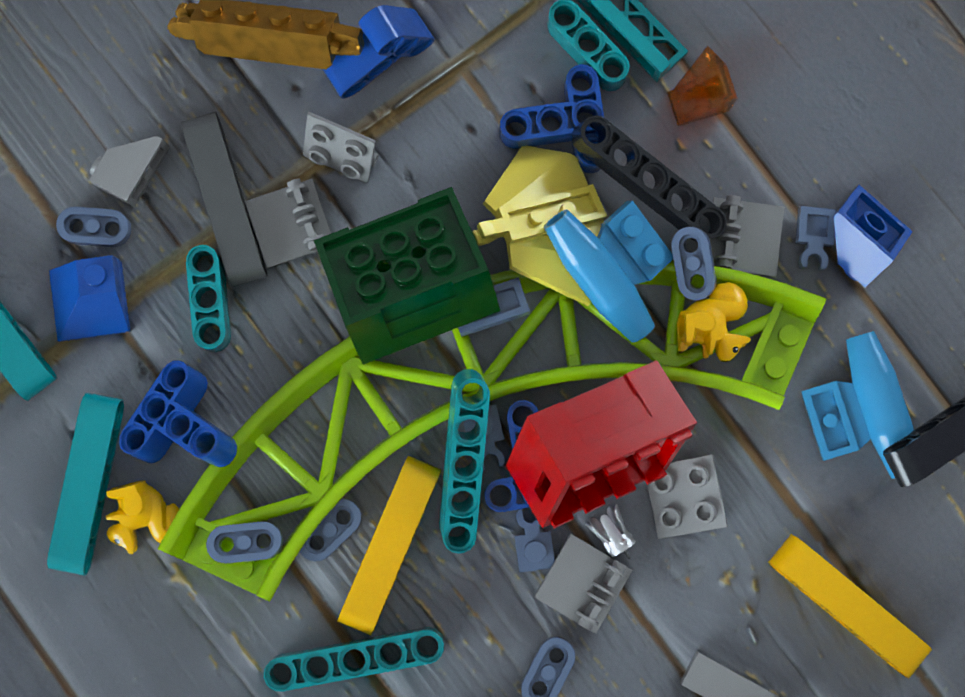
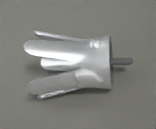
M615 505V510L612 506H608L607 515L604 514L600 517L601 523L596 518H590V524L586 523L585 525L602 541L603 546L611 557L624 552L626 557L630 559L631 557L627 549L636 541L632 538V534L626 530L618 505Z

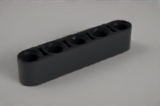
M592 116L574 128L572 143L577 151L678 230L685 227L701 229L700 218L703 215L710 222V230L706 233L709 240L719 237L725 231L727 220L720 208L607 119L601 116ZM586 127H591L597 131V144L591 143L586 138ZM616 149L625 153L627 158L625 166H621L615 161L614 152ZM644 171L653 175L655 180L653 189L644 184ZM673 193L679 195L682 199L683 207L681 211L676 210L671 203Z
M965 397L882 452L900 487L909 486L923 480L965 451Z

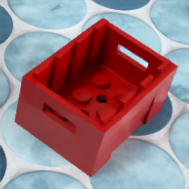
M656 360L588 392L527 416L506 467L541 527L544 528L551 524L555 529L574 519L572 514L580 510H584L585 514L604 506V499L615 495L616 499H619L634 492L637 489L635 485L645 481L649 485L666 477L667 473L665 471L684 442L693 436L691 431L697 424V421Z

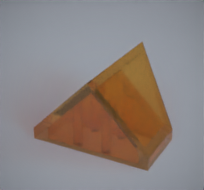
M708 45L677 86L667 92L678 126L728 112L738 99L726 63Z

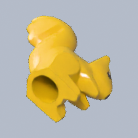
M731 282L716 284L715 290L708 299L698 300L692 303L686 310L681 311L677 320L678 351L684 352L693 343H699L702 345L704 359L712 355L715 348L716 355L721 362L731 361L738 354L739 350L751 341L750 337L732 334L727 330L726 322L739 320L747 311V297L743 289Z
M145 480L113 487L111 490L106 491V496L110 499H117L119 507L118 510L109 513L105 518L106 520L119 521V523L109 527L106 535L111 542L124 547L129 554H134L138 549L136 530L148 527L152 537L158 543H161L179 508L175 503L166 505L159 491L148 485Z

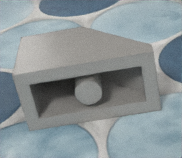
M154 136L107 149L105 154L97 157L90 169L92 176L89 181L97 188L135 208L170 147L162 138Z

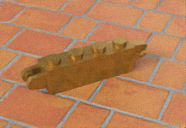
M200 0L198 4L182 2L175 11L177 18H171L167 25V29L172 35L179 39L181 37L187 40H195L196 48L207 55L318 69L329 68L336 55H360L364 47L362 29L340 24L338 13L233 0Z

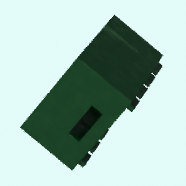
M452 187L421 198L414 205L350 230L347 227L314 240L344 325L363 365L501 311L489 269Z

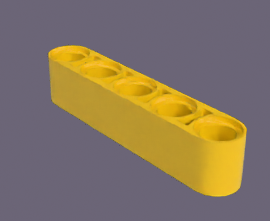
M408 455L337 622L367 635H372L442 469Z
M790 534L768 563L778 573L908 679L932 651L931 647L793 534Z

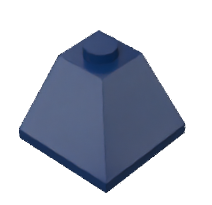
M860 185L853 190L833 216L838 264L844 269L849 278L858 281L864 287L868 286L894 261L912 233L905 224Z
M113 255L75 260L49 271L58 342L130 332L122 261Z

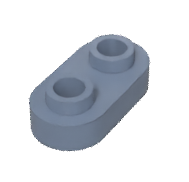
M69 207L60 213L56 223L59 235L69 243L76 245L118 247L127 242L132 231L129 219L121 212L113 209ZM78 221H82L83 229L78 233H74L73 225ZM112 224L119 225V231L115 235H109L108 229Z
M682 228L674 235L671 243L678 287L686 298L701 300L710 296L716 287V274L708 235L700 228ZM690 238H694L698 242V248L695 252H689L686 248V242ZM696 274L704 278V285L701 288H696L692 284V278Z
M341 499L304 543L300 550L301 555L310 561H322L328 558L359 528L362 521V513L359 506L349 499ZM341 510H346L350 513L351 518L347 524H341L337 519V515ZM316 535L321 536L324 540V545L319 550L314 549L311 545V539Z
M269 522L223 525L215 528L209 534L206 548L210 557L220 563L228 564L267 560L275 557L280 552L283 546V536L280 529ZM263 534H268L271 538V543L267 548H261L258 543L259 537ZM225 538H231L234 542L233 549L229 552H225L221 546Z
M554 636L542 642L522 680L521 693L523 697L558 696L575 662V651L569 641L565 638ZM554 648H559L563 652L562 659L556 662L552 661L549 658L550 651ZM541 681L546 684L544 693L536 694L532 691V686L535 682Z

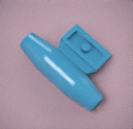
M633 200L626 201L601 224L597 237L567 209L552 217L545 224L544 229L565 269L595 308L631 342H637L646 337L654 329L655 324L635 285L651 281L673 260V254Z
M872 331L846 339L852 383L833 381L801 391V395L823 461L858 451L871 439L889 476L893 479L895 476L882 452L890 445L909 435L914 430L895 369L877 335Z

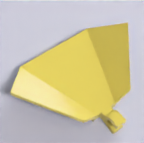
M522 146L483 202V205L496 219L479 222L477 225L478 230L472 231L478 246L504 237L507 245L509 268L589 306L591 301L565 269L544 226L556 214L567 209L597 237L601 224L604 222L607 214L594 185H588L576 156L567 152Z

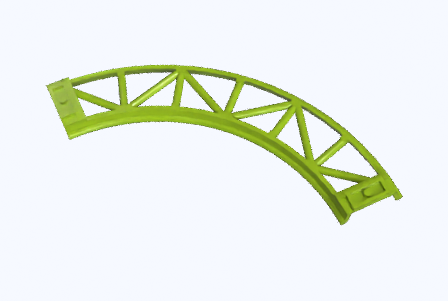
M674 260L663 268L651 281L640 283L671 286L665 351H662L646 337L637 342H631L599 313L592 302L589 306H586L576 301L652 361L657 360L670 381L721 390L780 410L785 399L786 389L814 323L821 313L827 298L769 278L714 266L716 284L734 283L743 289L747 300L772 307L770 313L728 331L732 334L752 337L762 332L741 380L718 373L686 367L703 359L702 345L699 344L679 354L677 320L680 312L684 311L685 296L678 287ZM513 270L490 275L493 285L519 277L524 294L549 289V291L484 373L470 336L461 337L458 328L452 330L466 369L476 370L481 374L490 390V401L531 388L561 382L620 378L630 371L649 364L637 362L581 364L573 299ZM696 274L692 278L693 286L696 288L703 287L704 278ZM559 301L567 366L525 373L496 382ZM349 336L319 356L285 383L232 436L237 445V453L234 460L225 467H216L212 464L208 466L177 512L158 550L181 559L270 602L286 571L304 543L343 496L392 453L449 418L450 401L435 407L401 427L365 373L451 389L455 376L376 360L363 365ZM339 375L319 481H317L268 436L305 400ZM353 381L390 436L357 460L333 483ZM469 383L465 385L462 392L467 393L463 394V396L470 397L475 395L479 390V384ZM258 447L308 492L211 522L204 520L225 487ZM311 507L288 537L280 552L271 559L226 564L215 561L208 554L206 548L207 538L219 526L262 522ZM225 538L221 544L222 549L225 552L231 551L234 546L233 540Z

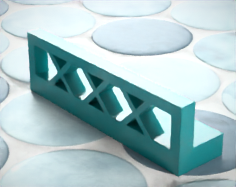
M577 0L656 82L688 53V50L639 0H624V11H620L610 0ZM629 5H630L635 11H629ZM629 18L643 19L648 24V36H644L631 23ZM653 30H654L659 36H653ZM653 43H667L676 54L668 60Z

